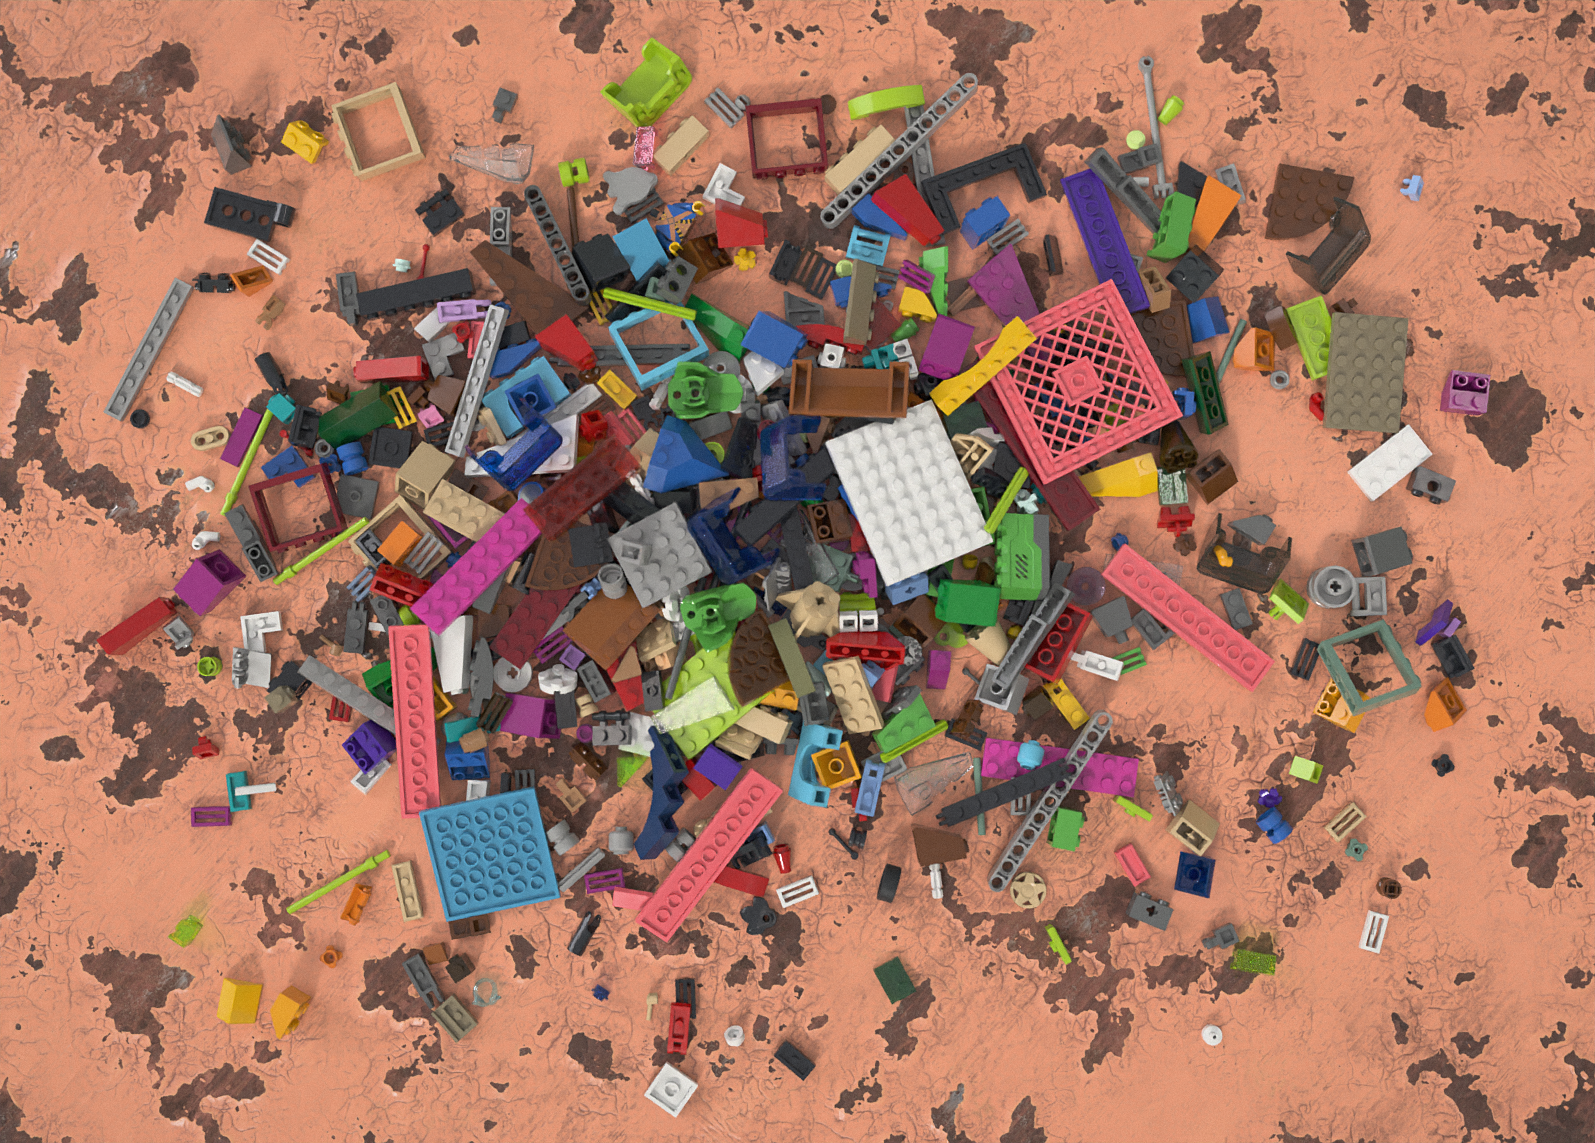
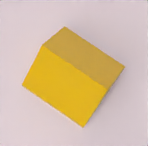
M225 977L216 1017L228 1024L256 1023L263 984Z

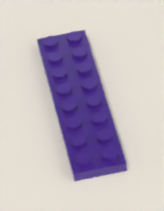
M1091 169L1061 179L1062 188L1099 285L1112 279L1130 314L1149 308L1148 298L1103 181Z

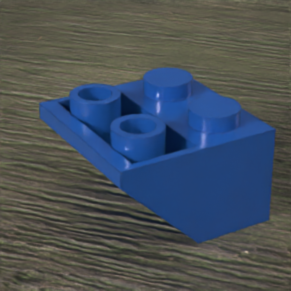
M459 741L446 742L445 758L452 780L490 778L489 746L472 753H464Z

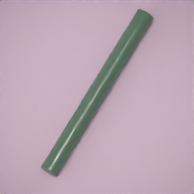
M1240 319L1216 372L1219 384L1247 324V321Z
M980 757L973 758L975 795L983 792ZM985 813L977 815L978 835H986Z

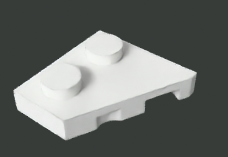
M753 351L743 358V363L746 370H748L750 381L753 383L757 396L784 374V370L778 364Z

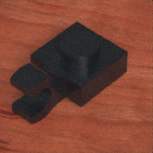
M779 707L776 711L789 716L788 719L793 721L790 729L800 736L803 725L802 713L798 710H794L791 713L786 708Z

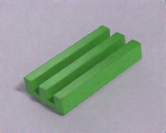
M1140 647L1111 658L1118 660L1137 653L1138 656L1123 661V663L1127 665L1137 660H1140V663L1123 669L1120 675L1147 665Z

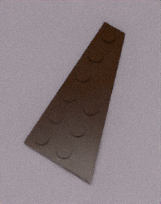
M486 240L470 251L471 255L536 334H539L566 314L573 321L589 308L588 306L578 305L571 295Z

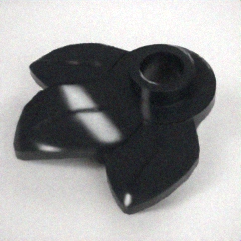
M755 896L753 898V906H747L740 910L742 919L749 923L746 932L750 935L762 934L766 928L773 927L777 922L776 912L769 908L768 902L762 897ZM765 915L769 916V922L765 921Z

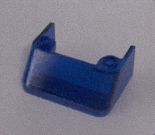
M521 393L517 396L529 409L523 417L524 424L529 430L503 456L495 450H489L480 457L468 445L464 447L469 456L507 491H514L522 485L560 448L563 442L561 434Z
M791 415L761 430L762 490L767 499L822 500L826 483H806L805 474L801 470L789 469L787 435L817 433L821 416Z
M740 487L715 498L693 515L687 523L689 533L695 539L719 579L725 584H733L773 564L780 552V549L776 548L762 555L754 546L751 548L747 546L741 549L722 520V517L726 516L730 510L729 504L735 500L741 491Z

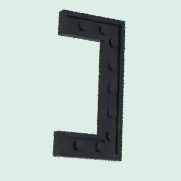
M1026 143L921 181L931 210L945 230L942 235L958 230L961 227L947 194L954 190L1014 169L1028 203L1047 196Z

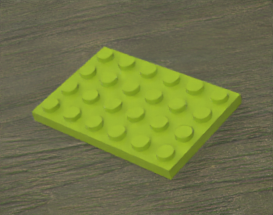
M735 631L725 645L711 652H706L703 648L682 665L672 700L665 698L671 676L662 682L665 709L653 712L689 760L773 692H769L744 707L740 706L732 690L728 674V654L736 634Z

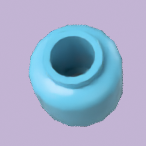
M1028 740V743L1020 745L1017 761L1022 768L1035 770V768L1041 766L1044 749L1039 746V742Z

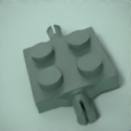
M819 544L812 556L807 554L813 582H821L838 593L847 580L858 584L860 578L858 575L851 573L852 561L855 560V557L825 544Z

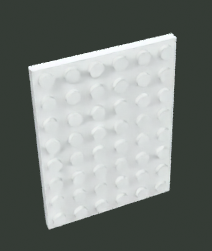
M932 399L907 409V418H896L893 424L874 422L825 443L886 586H890L994 542L991 534L987 533L984 529L986 523Z

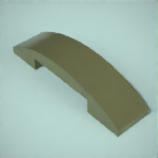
M785 618L768 625L796 697L799 698L814 692V685L787 619Z

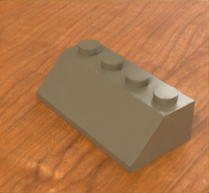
M854 259L843 343L866 345L867 340H871L872 329L868 327L869 321H873L874 310H871V303L876 301L877 291H873L874 283L878 284L879 272H876V265L859 259Z

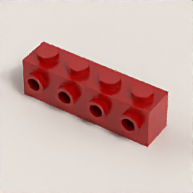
M381 563L369 590L412 607L434 584Z

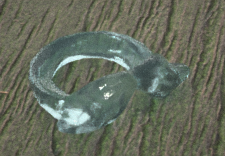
M490 978L478 980L473 987L474 1001L472 1005L481 1007L494 1005L502 998L498 995L496 982ZM482 982H489L492 985V993L488 1003H485L477 992V988Z

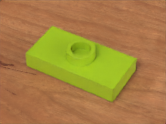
M1115 795L1113 801L1125 807L1124 812L1133 817L1137 814L1150 822L1153 817L1151 813L1122 796Z
M1052 924L1045 926L1052 940L1049 944L1054 953L1058 951L1065 964L1072 962L1055 927Z

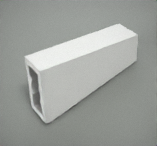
M467 615L458 617L440 636L430 629L443 692H451V695L463 693L462 689L469 688L473 616Z

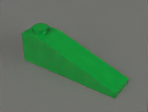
M691 293L685 308L697 311L696 318L692 321L718 351L732 354L740 364L747 351V348L740 344L750 326Z
M431 647L433 672L438 667L435 649ZM390 660L362 673L369 692L392 708L394 707Z

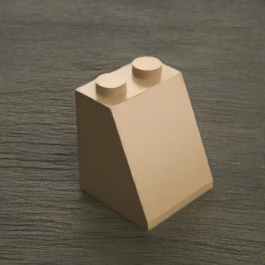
M422 441L397 471L395 492L425 509L441 480L447 481L454 470L455 460L450 455L443 454L437 450L434 445Z

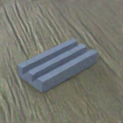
M372 565L367 566L347 586L348 590L352 589L351 594L357 596V602L363 600L371 592L369 590L371 584L362 593L360 590L376 574ZM369 572H371V574H370L358 587H356V585H357Z

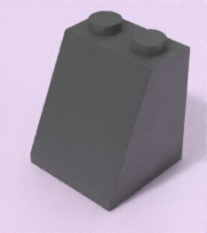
M1402 527L1351 540L1362 577L1381 574L1413 564V554L1407 546V534Z

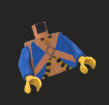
M700 201L694 203H674L673 205L667 204L663 212L655 207L650 212L649 217L657 221L655 225L656 237L661 246L672 252L675 257L678 256L676 253L678 249L683 250L682 246L698 219L697 214L703 215L700 208L706 207V205Z

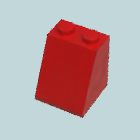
M715 198L718 248L765 245L764 238H768L767 220H763L762 213L720 198Z
M567 314L535 336L543 350L581 371L592 369L598 361L593 349Z

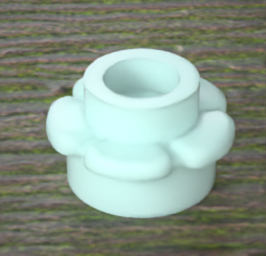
M395 259V264H392V266L396 267V271L407 273V270L411 269V261Z

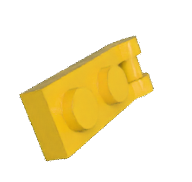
M1060 679L1058 685L1051 682L1042 686L1073 730L1090 719L1062 679ZM1059 686L1062 691L1055 694L1053 690Z

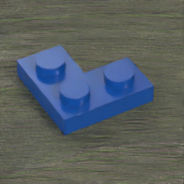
M290 446L263 465L261 469L268 479L308 468V465L296 448ZM315 475L294 480L298 488H301L314 479Z

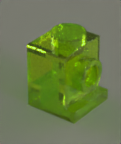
M189 915L187 919H182L175 927L177 931L169 934L168 938L185 948L191 945L203 925L199 923L200 920L197 917Z

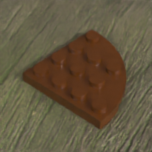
M1280 163L1276 172L1265 239L1288 240L1305 236L1321 228L1339 212L1346 202L1353 186L1354 177Z
M1186 300L1170 302V308L1152 313L1149 308L1130 314L1160 372L1173 376H1185L1181 359L1194 356Z
M550 512L525 586L539 590L568 589L598 575L601 567L611 562L574 568L568 529L589 525ZM609 532V537L615 535ZM611 548V550H612V556H613V559H614V557H615L616 555H615L613 549Z
M762 609L757 610L744 621L736 632L729 649V680L734 695L741 707L750 704L790 681L768 627L772 623Z

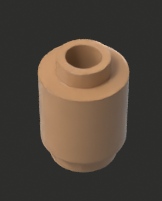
M481 728L464 734L462 738H459L464 753H472L487 747V742L490 741L487 731H482Z

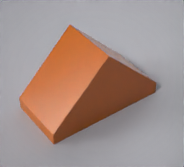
M264 265L230 275L240 292L248 297L273 282Z

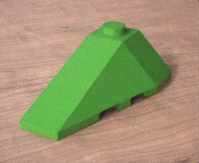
M940 247L923 251L922 257H919V266L935 275L929 295L937 317L938 314L947 316L948 309L946 300L948 284L945 281L948 272V247Z

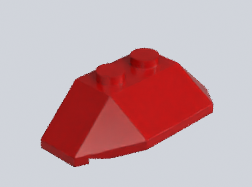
M858 629V632H840L828 638L826 657L834 661L859 656L861 664H866L870 660L887 671L897 665L904 664L905 645L888 632L860 631Z

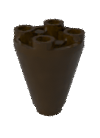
M1175 420L1162 426L1160 465L1168 473H1175L1180 469L1195 467L1197 465L1198 450L1181 423Z

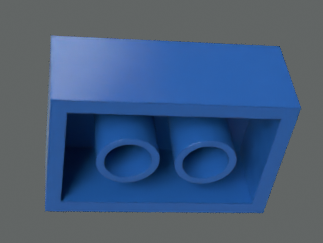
M998 196L993 199L991 197L987 198L981 203L982 206L977 210L972 208L965 214L966 217L963 219L960 233L972 250L1002 230L1010 217V213Z

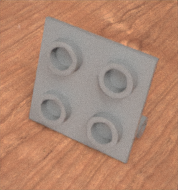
M778 557L775 564H772L770 573L763 580V588H765L764 601L767 603V611L771 609L780 593L792 591L790 566L786 562L781 563V557Z
M233 647L232 684L234 687L242 688V685L249 684L269 688L272 654Z
M1166 771L1163 776L1161 774L1154 776L1153 782L1156 789L1160 790L1158 794L1165 793V795L1160 797L1164 809L1168 813L1173 812V815L1176 816L1182 808L1183 799L1180 793H1177L1174 786H1176L1173 776L1169 775L1168 771Z

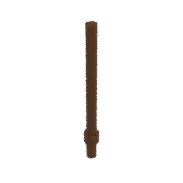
M571 187L567 188L573 250L574 245L579 242L575 192L574 188ZM575 275L573 281H576L578 279L577 275ZM580 292L578 298H583L584 292Z

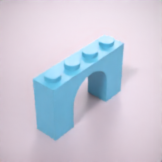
M544 356L534 358L530 362L531 365L527 368H520L514 373V377L504 379L499 383L498 388L495 390L490 389L483 395V404L491 409L499 427L509 439L526 428L514 413L512 405L504 392L505 390L539 373L556 406L571 396L569 390Z
M803 721L788 796L811 806L827 808L831 788L817 781L815 764L811 755L819 752L822 748L839 750L842 730L826 724L804 726Z

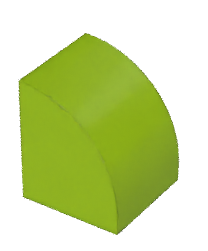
M1295 756L1289 774L1317 784L1323 765Z

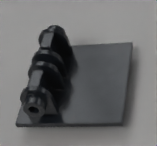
M597 523L590 526L568 529L574 568L613 561L611 546L607 540L609 538L607 523Z

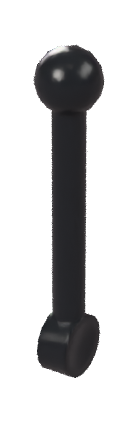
M834 828L829 829V835L834 836L839 841V843L851 854V858L853 860H856L858 858V853L853 852L849 848V846L836 834V830Z

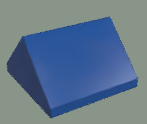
M1218 296L1203 298L1195 303L1186 305L1193 344L1230 333Z

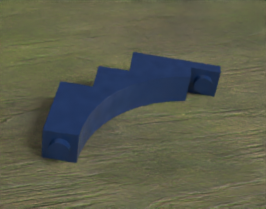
M651 725L648 729L655 745L650 751L653 769V794L645 826L637 840L633 843L640 860L656 859L680 833L672 816L684 804L677 786L689 773L671 734L664 726Z

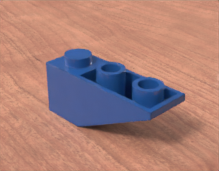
M869 193L852 208L851 214L865 228L883 234H891V237L903 241L907 239V231L872 202V196Z
M851 276L830 281L836 307L841 306V308H845L848 306ZM879 282L878 284L874 283L873 291H877L876 296L878 298L889 295L888 292H891L892 289L891 285Z
M537 339L527 340L526 344L523 345L511 344L504 350L498 348L490 377L494 380L512 375L542 348Z

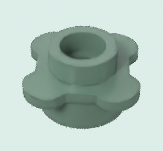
M1353 838L1347 845L1345 854L1354 857L1356 861H1362L1363 854L1368 850V846L1365 843H1359L1357 839Z

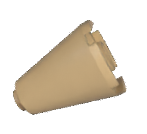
M998 618L996 619V627L976 625L971 631L966 633L968 637H965L966 641L997 666H1000L1011 648Z

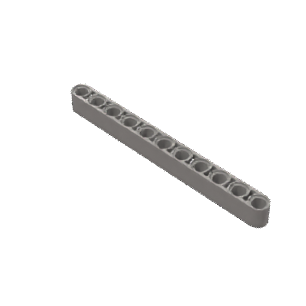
M973 73L963 75L827 205L820 215L824 226L829 229L838 226L852 212V208L868 193L871 194L977 92L978 80L976 75ZM968 81L974 83L970 88L964 86ZM953 95L960 96L958 101H952L950 98ZM939 108L946 109V112L942 115L936 113ZM927 121L932 123V126L929 128L922 126ZM911 135L918 136V139L914 142L908 140ZM898 148L904 149L901 155H896L894 152ZM883 162H890L888 168L880 167ZM869 175L876 176L873 182L867 181ZM856 188L862 189V193L859 195H854L853 191ZM842 201H847L849 203L848 206L843 209L839 207V204ZM832 214L835 216L833 221H825L827 215Z
M1097 710L1093 713L1065 756L1066 762L1060 764V767L1069 764L1075 765L1074 771L1071 772L1072 777L1064 779L1065 784L1060 789L1055 788V784L1044 788L989 872L987 882L992 891L1000 892L1005 889L1111 727L1113 719L1105 710ZM1101 715L1107 716L1104 724L1098 723V718ZM1091 731H1095L1096 738L1093 740H1088V733ZM1079 748L1086 749L1083 756L1076 755ZM1047 797H1054V801L1052 804H1045V799ZM1043 813L1042 820H1034L1035 814ZM1032 829L1033 833L1031 836H1023L1025 830ZM1016 845L1022 846V851L1014 853L1013 848ZM1004 862H1011V867L1009 869L1002 868ZM994 878H1001L1000 884H992Z

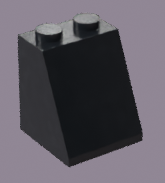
M598 234L592 237L590 241H580L574 245L572 255L591 294L626 280L630 266L609 234Z

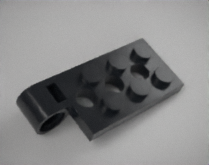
M214 187L204 223L270 242L275 224L291 228L296 209L286 204L269 200L264 201ZM228 206H232V214L225 215V208ZM250 211L251 218L246 221L243 220V213ZM264 216H268L269 223L265 226L261 225V219Z

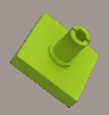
M1280 578L1275 583L1269 597L1276 604L1275 607L1269 610V615L1272 617L1275 614L1273 619L1278 620L1279 617L1286 613L1299 624L1305 618L1309 603Z

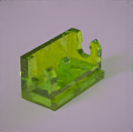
M1241 949L1233 952L1234 963L1230 965L1231 970L1275 976V955Z

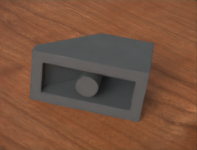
M1263 514L1262 516L1257 515L1229 522L1227 526L1261 546L1265 545L1276 524L1272 523V518Z

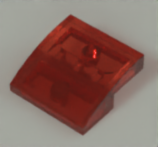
M876 297L875 302L871 303V310H874L873 321H869L868 328L872 329L871 340H867L866 343L870 351L877 348L886 338H889L902 326L878 297Z

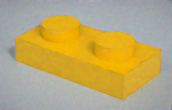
M611 370L597 382L624 410L638 397Z

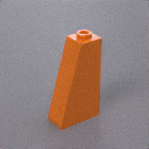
M1209 175L1193 219L1192 230L1188 238L1189 247L1187 252L1195 244L1205 252L1242 197V195Z

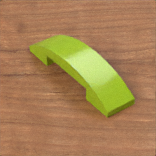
M922 85L884 89L848 101L851 121L870 117L869 114L905 106L906 108L925 105Z

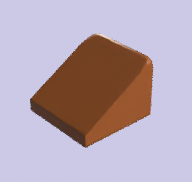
M444 942L423 947L428 965L448 961Z

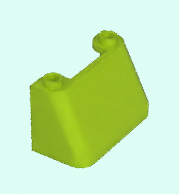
M652 37L642 48V56L645 60L624 83L619 86L615 82H610L600 91L602 96L641 131L648 130L689 87L692 81V76L681 58Z

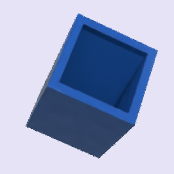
M758 311L740 345L784 368H790L793 359L798 360L797 354L799 350H802L807 344L808 340L806 338L808 334L771 311Z

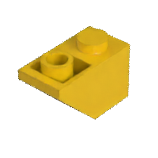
M905 286L898 312L907 318L918 317L920 321L925 323L935 322L937 314L925 293Z

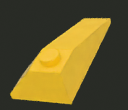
M1151 452L1079 476V479L1092 497H1141L1158 491L1157 468Z

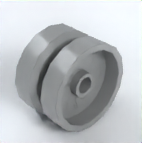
M1336 565L1315 570L1308 578L1306 585L1307 595L1310 600L1318 607L1326 609L1343 607L1350 603L1355 596L1357 588L1355 578L1351 572L1344 567Z

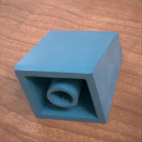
M647 218L613 236L618 249L628 262L630 271L636 281L656 261L663 267H666L669 262Z

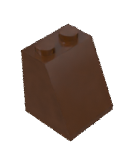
M916 823L911 824L917 859L921 867L967 858L966 853H969L968 842L960 834Z

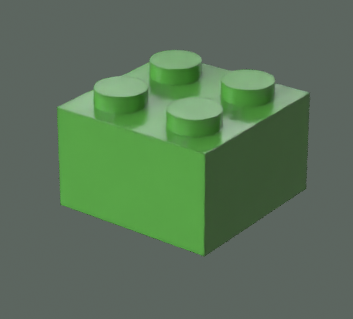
M1058 806L1051 817L1046 843L1051 847L1075 852L1081 840V836H1078L1079 829L1083 828L1084 825L1082 812L1077 809Z

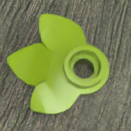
M947 622L934 637V641L940 646L950 645L954 648H960L968 643L965 639L966 636L962 634L964 631L960 625L953 622ZM941 633L946 634L945 640L940 639L939 636Z

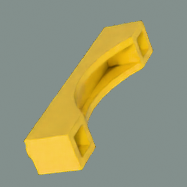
M1018 316L1015 317L1002 329L994 346L979 363L959 376L942 381L929 393L930 396L947 416L950 415L1037 338Z

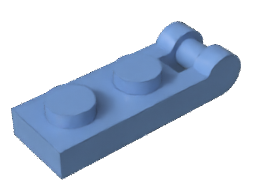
M866 759L854 813L874 817L885 763L879 762L877 764L873 763L872 760ZM870 770L877 771L876 777L869 776Z

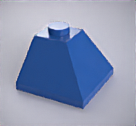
M539 373L504 391L524 427L557 408Z

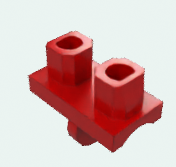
M1189 506L1178 507V514L1172 515L1171 507H1161L1157 528H1167V532H1173L1175 537H1180L1182 531H1187V527H1192L1195 514H1191Z

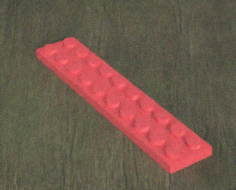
M1123 544L1100 574L1248 691L1253 692L1274 664L1275 661L1128 545Z
M426 624L392 625L388 629L401 818H420V810L441 806L430 628Z
M751 767L636 917L635 922L665 942H668L781 795L783 789Z

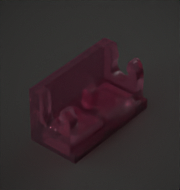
M654 126L636 127L633 165L643 170H647V167L655 170V164L652 163L654 135L658 136L659 131Z

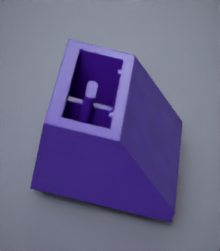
M372 720L363 723L342 744L343 748L365 775L397 751L396 740L391 733Z

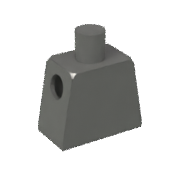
M1120 596L1088 611L1105 637L1115 635L1118 644L1129 640L1125 629L1132 627L1133 624L1124 596Z

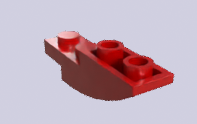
M822 324L795 326L808 334L806 338L808 346L814 349L823 348L825 342L844 347V349H847V353L854 356L857 354L861 355L864 349V345L843 343L845 331L843 328Z

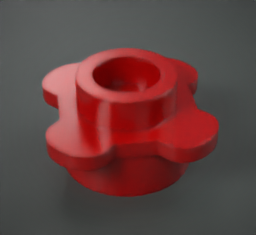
M463 321L452 328V332L456 334L459 343H464L466 339L473 338L475 335L474 331L470 329L468 321Z

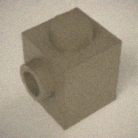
M287 685L279 686L264 697L275 713H283L298 702L295 692Z

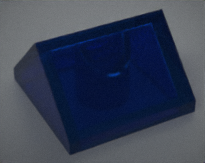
M1180 851L1174 890L1210 898L1216 859L1210 856H1199Z

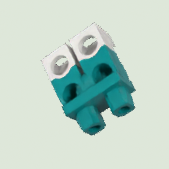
M908 339L871 350V355L862 358L864 369L873 367L875 369H889L890 362H909L910 379L914 380L918 377V369L912 356Z

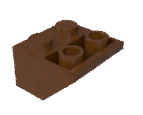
M715 232L690 239L682 246L683 250L679 249L677 251L682 259L698 268L693 277L696 284L710 280L734 265L725 249L718 248V237Z
M1220 449L1213 452L1184 474L1207 505L1238 483L1232 464Z
M844 499L807 505L815 544H833L848 541L853 536Z
M922 594L902 612L893 626L904 636L917 640L923 650L947 622L935 617V607L937 604L926 594Z

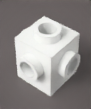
M825 343L823 353L820 352L818 357L820 368H845L844 347Z

